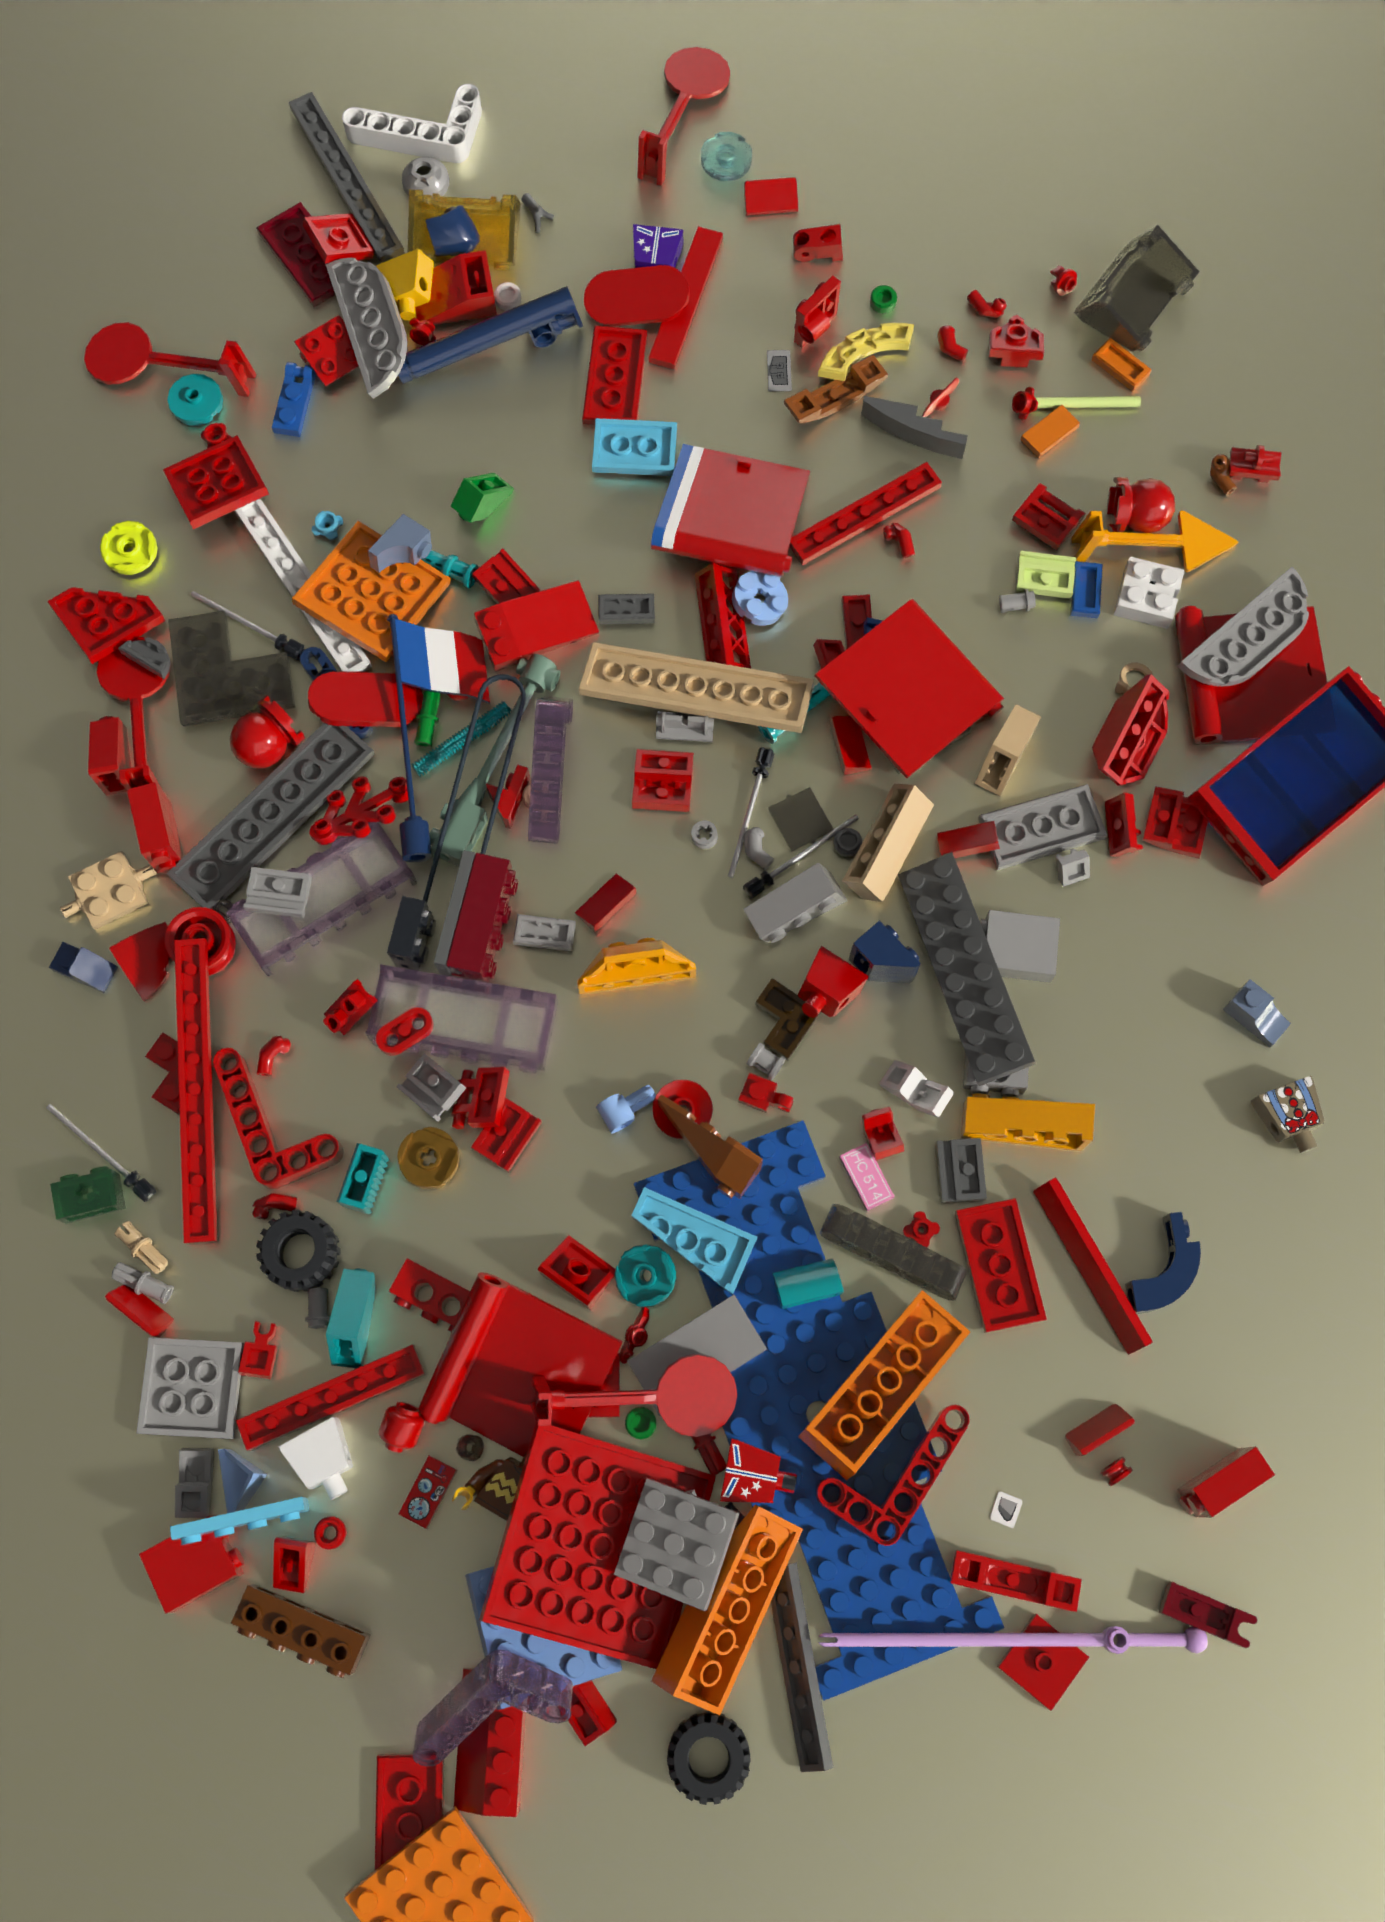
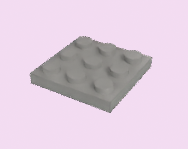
M149 1337L136 1434L234 1439L241 1375L238 1371L245 1343Z
M647 1478L614 1575L700 1610L707 1611L739 1512Z

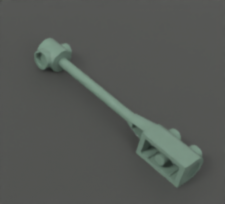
M532 654L529 660L522 658L516 669V674L520 675L519 681L524 686L526 693L523 713L534 692L544 693L545 689L552 692L560 678V670L556 669L555 663L540 654ZM521 694L478 777L472 781L463 794L454 802L439 858L459 867L463 850L472 852L488 821L486 810L481 808L487 790L486 783H488L511 738L521 701ZM446 803L441 811L440 819L442 820L445 819L449 803ZM442 827L440 830L433 828L430 832L431 852L434 855Z

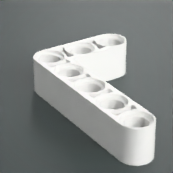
M463 84L458 87L446 124L359 107L346 109L342 114V120L347 139L351 143L420 157H430L451 163H461L469 156L482 114L478 88L473 84Z

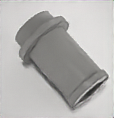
M1024 589L1022 593L999 595L1001 613L1021 609L1030 611V608H1035L1036 606L1034 591H1028V589Z
M327 1288L308 1289V1316L305 1317V1322H308V1328L327 1327V1322L330 1320V1316H327Z

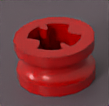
M1124 1457L1118 1458L1100 1472L1102 1476L1108 1477L1109 1481L1107 1483L1109 1486L1118 1483L1133 1471L1131 1467L1125 1465L1126 1459Z

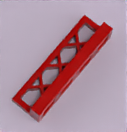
M712 562L694 574L706 661L751 669L744 616L742 618L736 612L732 603V593L738 581V572L736 569ZM723 576L729 578L730 588L723 581ZM726 599L733 607V614L726 605ZM729 625L736 631L737 639L730 632ZM733 650L740 657V663L734 662Z

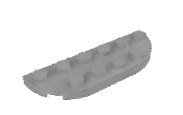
M343 258L326 264L367 392L374 399L388 390L400 373L407 353V335L386 277L370 262L357 261L356 258Z
M1293 567L1288 569L1182 660L1177 667L1190 678L1213 686L1236 685L1255 675L1301 633L1307 623L1309 612L1307 611L1306 598L1308 597V592L1298 572Z

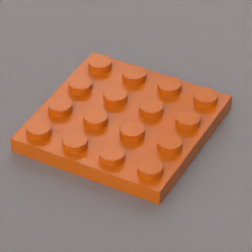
M357 521L292 597V603L387 662L393 655L390 622L387 621V617L390 614H395L398 620L417 625L450 585L451 578L423 560H420L415 566L411 563H396L378 573L370 567L368 550L382 535Z
M456 1806L347 1892L344 1897L360 1922H534L533 1916Z

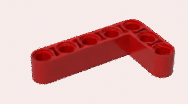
M228 1047L222 1048L215 1054L213 1059L214 1068L253 1175L259 1183L268 1189H278L332 1167L341 1161L344 1155L343 1146L330 1134H321L279 1151L245 1059L236 1050ZM236 1058V1065L230 1070H224L226 1061ZM240 1085H246L244 1095L234 1097L235 1089ZM250 1112H256L255 1121L252 1124L245 1125V1116ZM261 1139H266L265 1149L258 1153L254 1152L255 1143ZM334 1144L335 1148L331 1155L327 1157L321 1156V1149L324 1145ZM305 1155V1164L300 1168H293L292 1163L295 1157ZM269 1167H276V1176L271 1180H265V1171Z
M950 1405L938 1413L880 1508L835 1478L824 1479L817 1485V1501L874 1542L884 1546L895 1544L900 1539L968 1428L970 1420L967 1410L960 1405ZM949 1411L957 1412L961 1418V1424L957 1429H952L946 1424L945 1417ZM933 1438L940 1439L944 1444V1452L939 1457L932 1455L929 1451L928 1445ZM917 1465L923 1466L927 1471V1480L923 1484L915 1483L911 1476L913 1468ZM828 1483L836 1485L839 1489V1497L833 1503L827 1502L822 1496L823 1487ZM899 1493H905L910 1498L911 1505L905 1512L898 1511L894 1505L895 1497ZM855 1502L862 1503L866 1508V1516L861 1521L853 1520L849 1514V1509ZM882 1521H888L893 1526V1535L888 1540H882L877 1534V1527Z

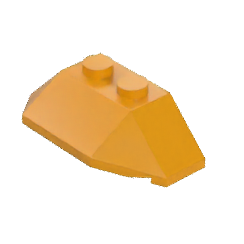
M643 938L638 940V943L626 945L625 942H615L609 944L608 948H602L577 980L579 994L695 978L696 966L695 963L662 940L655 941L654 938Z

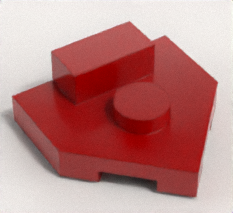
M1016 314L1009 319L1008 323L1001 327L997 326L990 331L989 357L1001 358V366L1028 368L1029 360H1043L1044 334L1036 328L1031 329L1024 323V319Z

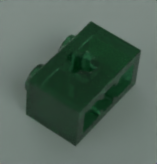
M107 1166L93 1168L90 1170V1174L83 1176L78 1174L65 1175L60 1177V1182L50 1184L56 1220L65 1224L126 1209L120 1174L109 1169ZM88 1188L92 1189L93 1192L88 1193Z

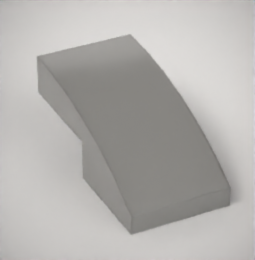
M182 1448L179 1450V1483L175 1485V1518H205L209 1515L214 1448Z

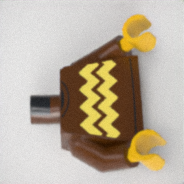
M527 1452L521 1462L513 1457H509L506 1460L496 1459L478 1469L465 1484V1487H460L456 1490L452 1497V1502L457 1496H464L467 1502L461 1510H466L473 1501V1496H476L474 1502L508 1521Z

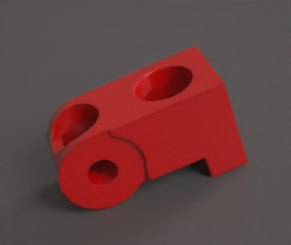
M835 224L807 228L795 232L793 235L794 258L801 262L811 261L814 258L831 257L833 262L843 261L841 225Z

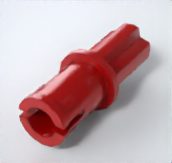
M711 1434L699 1437L691 1436L696 1445L693 1448L694 1450L698 1449L710 1474L717 1475L724 1471L727 1464L714 1441L716 1436L712 1437Z

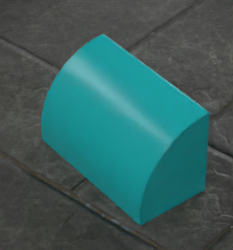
M833 1258L772 1273L781 1310L842 1295L844 1292Z

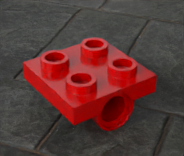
M833 275L826 282H821L816 287L814 294L807 300H802L796 308L794 342L801 348L807 343L813 344L830 328V320L837 315L841 281Z

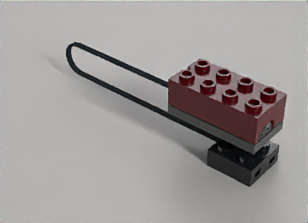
M497 674L489 677L479 690L423 900L406 896L401 898L387 954L397 968L419 972L421 964L425 965L429 953V948L426 947L428 936H433L436 927V920L433 919L432 912L428 910L427 902L483 694L492 682L508 680L519 687L521 701L480 853L463 850L433 962L441 977L453 980L454 978L457 981L487 987L489 979H494L497 962H494L496 951H501L503 947L504 934H501L503 924H508L510 920L511 907L508 904L510 897L516 895L519 882L518 879H515L516 871L511 870L510 860L485 855L526 699L522 683L516 677L508 674Z

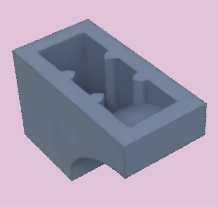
M403 514L368 550L370 567L380 573L386 567L396 563H411L415 566L421 558H426L432 549L430 530Z
M1251 979L1239 989L1223 1008L1227 1014L1268 1047H1272L1291 1024L1275 1007L1273 1003L1274 998Z

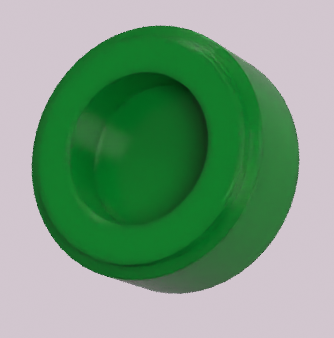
M880 285L873 289L870 297V306L874 311L886 314L895 308L897 293L892 287Z
M636 1407L627 1414L625 1427L633 1438L640 1440L649 1438L656 1430V1417L648 1408Z

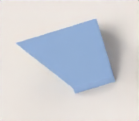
M220 1449L218 1454L227 1513L244 1510L267 1476V1473L232 1449Z

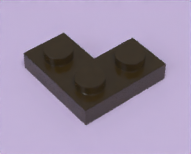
M772 978L756 1000L755 1005L778 1019V1022L763 1044L778 1055L785 1057L788 1061L821 1014V1011L815 1018L807 1016L802 1010V1005L805 1001Z

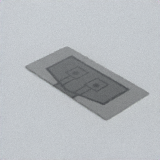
M767 350L768 391H792L790 350Z

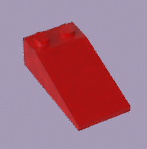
M579 580L501 602L474 612V621L495 672L518 664L522 658L529 660L530 656L534 653L542 655L599 633Z

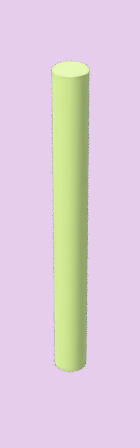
M1140 396L1035 397L1038 401L1037 409L1058 408L1061 405L1065 408L1140 407L1141 404Z

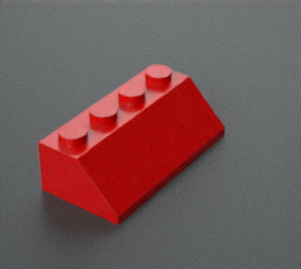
M463 1668L453 1808L456 1806L459 1811L481 1816L517 1817L520 1812L527 1701L497 1710L488 1669Z

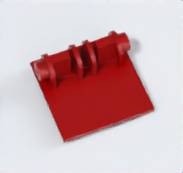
M340 315L294 341L301 351L299 355L303 362L306 363L308 361L325 387L359 367L345 322Z

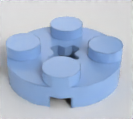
M750 571L738 579L732 593V603L736 612L742 618L745 615L748 619L752 620L750 623L767 626L775 623L787 609L788 593L780 581V577ZM757 593L765 597L764 603H761L760 599H755L754 596Z

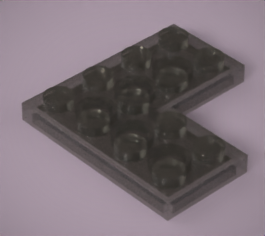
M224 611L168 620L179 719L182 726L238 718L250 712H260L257 703L266 695L269 696L271 702L276 701L284 710L296 708L287 652L232 661L227 615Z

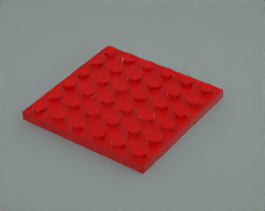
M536 1422L479 1620L657 1669L679 1621L683 1602L614 1575L647 1478L684 1492L694 1489L697 1497L710 1501L716 1476L552 1425L538 1426Z

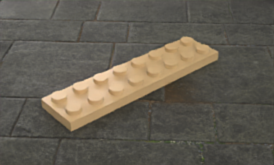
M593 642L579 686V692L583 696L802 733L814 687V679Z

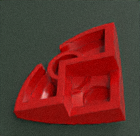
M166 922L146 928L109 948L144 1002L160 989L169 975L166 971L169 961V955L165 948V933L168 927Z

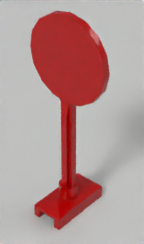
M700 47L684 48L673 53L666 61L664 69L666 83L679 96L659 134L642 130L639 136L638 179L642 180L644 175L657 178V185L662 186L666 173L667 142L691 98H711L722 93L728 86L730 79L728 62L720 54L710 49Z
M129 322L114 323L102 328L91 338L84 356L88 372L97 381L108 385L122 384L130 381L144 371L148 364L216 372L219 375L227 376L239 396L249 397L250 392L245 385L247 378L255 379L256 377L254 369L236 341H226L219 360L152 352L151 341L147 333L140 326Z
M138 637L131 642L145 640L144 638L147 637ZM117 649L98 661L97 676L101 687L111 697L122 701H130L134 767L120 769L119 778L126 791L127 789L156 782L161 788L149 765H147L143 699L152 696L163 687L170 675V670L165 679H162L124 656Z
M693 1354L681 1357L670 1364L658 1380L657 1388L654 1390L564 1393V1390H550L544 1376H533L532 1385L536 1392V1402H531V1409L538 1426H547L552 1423V1410H564L565 1407L657 1404L658 1412L668 1427L681 1435L699 1437L713 1433L727 1422L735 1409L737 1389L735 1379L725 1364L712 1356Z

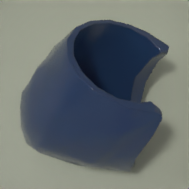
M463 205L450 207L443 215L425 220L437 256H457L470 253L480 242V235Z

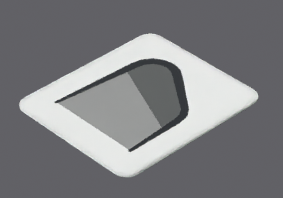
M998 1492L990 1519L1014 1528L1022 1500L1004 1492Z

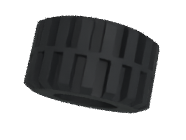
M292 1210V1214L287 1212L279 1214L280 1219L278 1220L272 1218L268 1222L271 1225L268 1230L263 1228L260 1233L263 1235L262 1241L257 1240L256 1247L260 1249V1253H257L256 1257L257 1261L261 1262V1271L273 1283L294 1292H299V1290L306 1292L313 1286L318 1288L324 1284L322 1281L325 1278L330 1279L333 1275L331 1270L333 1267L337 1268L339 1261L336 1260L337 1255H340V1248L337 1246L339 1240L337 1235L334 1234L332 1227L320 1217L308 1211L303 1213L300 1210ZM300 1234L311 1236L315 1245L311 1260L306 1265L296 1269L286 1266L283 1259V1251L287 1242Z
M704 1711L702 1714L697 1715L695 1713L691 1715L686 1721L683 1720L677 1730L673 1732L667 1753L669 1775L671 1780L674 1781L679 1792L682 1791L687 1799L691 1801L693 1799L697 1800L699 1804L707 1805V1802H714V1805L720 1804L721 1800L725 1798L729 1800L737 1790L740 1791L744 1785L745 1778L748 1777L751 1762L749 1746L745 1734L734 1720L728 1719L724 1714L717 1715L710 1711ZM704 1737L719 1739L728 1751V1764L725 1770L715 1777H702L693 1771L689 1762V1752L692 1745Z

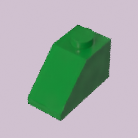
M496 473L464 478L452 501L451 507L458 512L460 518L467 522L484 520L512 494L514 488Z

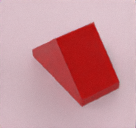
M286 1536L275 1538L273 1588L305 1593L316 1542Z

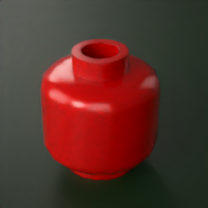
M397 1402L396 1406H390L386 1409L378 1435L386 1442L385 1447L388 1450L401 1453L403 1449H411L417 1445L424 1426V1419L416 1406L405 1402Z

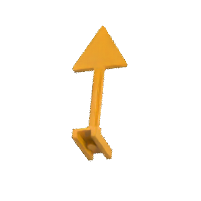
M1183 510L1178 513L1180 535L1108 532L1107 529H1103L1102 512L1090 511L1071 537L1072 543L1080 544V549L1074 556L1078 562H1086L1097 546H1107V544L1180 547L1183 554L1184 570L1187 573L1232 549L1238 544V541Z

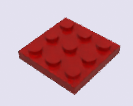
M238 435L163 469L193 529L269 495L264 482Z

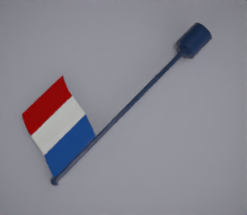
M390 614L387 617V621L390 622L410 811V817L405 818V821L399 825L402 859L406 862H423L432 857L429 824L427 821L422 820V817L416 816L402 683L430 692L468 696L477 699L482 684L487 680L483 640L462 632L421 627L398 620L397 615ZM487 687L482 701L490 704L489 689Z

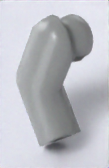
M753 827L748 829L744 836L745 853L750 859L766 870L772 864L774 858L762 850L763 830L759 827Z

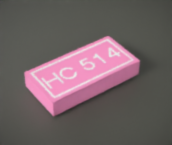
M867 1143L839 1156L866 1211L894 1199L895 1196Z

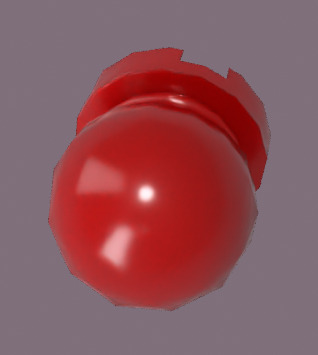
M1128 477L1113 478L1116 487L1110 486L1107 501V514H1112L1113 524H1108L1109 532H1124L1128 526L1133 532L1154 533L1160 531L1171 521L1175 512V496L1170 487L1163 481L1147 478L1137 480L1130 485Z
M268 695L257 703L260 712H250L239 718L233 726L229 738L231 751L236 759L248 767L257 769L267 768L278 763L286 752L287 743L291 742L297 746L305 739L301 730L296 733L290 726L294 722L293 719L276 701L271 702Z

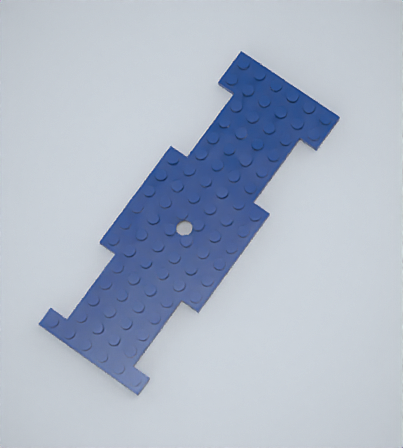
M804 1120L741 1143L763 1159L760 1172L741 1199H738L736 1196L730 1199L717 1189L719 1184L712 1179L698 1159L633 1183L638 1198L645 1187L757 1236V1240L733 1295L738 1299L768 1350L731 1372L735 1379L737 1399L733 1413L722 1427L729 1446L731 1439H736L781 1457L779 1471L797 1474L794 1494L775 1490L773 1503H751V1506L753 1508L754 1505H757L803 1529L798 1541L832 1632L994 1633L1004 1629L992 1596L961 1607L954 1586L950 1583L949 1573L922 1504H920L900 1539L893 1545L884 1546L865 1536L817 1501V1485L824 1479L835 1478L880 1508L927 1431L914 1401L858 1471L847 1481L798 1437L810 1423L806 1415L809 1405L816 1401L826 1404L887 1332L872 1292L842 1302L840 1295L781 1310L772 1273L826 1260L798 1190L800 1187L826 1177ZM652 1233L654 1242L660 1240L657 1236H655ZM697 1268L712 1308L732 1296ZM930 1441L928 1445L929 1451L932 1455L936 1456ZM917 1465L913 1468L911 1472L913 1481L916 1482L927 1477V1471L923 1466ZM828 1483L823 1487L822 1496L827 1502L833 1503L839 1497V1489L836 1485ZM899 1493L895 1497L894 1505L896 1509L900 1512H905L909 1509L911 1502L905 1493ZM855 1502L851 1505L849 1514L853 1520L861 1521L866 1516V1508L862 1503ZM888 1521L880 1522L877 1527V1534L882 1540H888L893 1535V1526ZM838 1647L840 1656L815 1665L822 1699L825 1701L957 1647Z

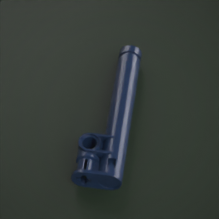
M568 286L407 352L402 369L398 374L401 382L405 384L412 381L413 378L417 379L528 332L536 347L544 348L550 346L556 341L557 336L562 334L563 330L578 325L579 328L583 327Z

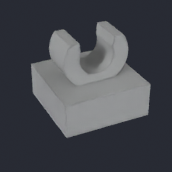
M1071 849L1070 854L1063 857L1060 853L1056 854L1058 880L1063 887L1090 878V860L1085 849L1080 851Z

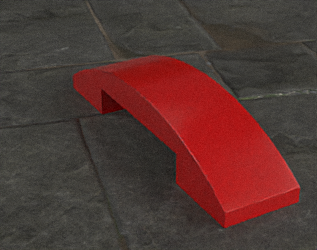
M955 1550L950 1578L951 1584L1077 1612L1082 1579L958 1550Z

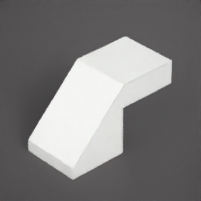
M894 1060L879 1083L881 1087L918 1111L938 1118L954 1094L948 1086L928 1080L915 1066Z

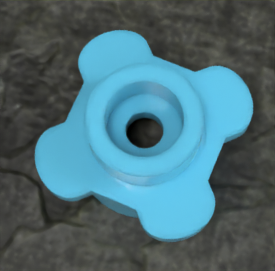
M321 511L315 518L312 532L315 536L323 535L329 540H335L338 537L337 531L339 527L344 523L343 518L339 515L335 516L330 511Z

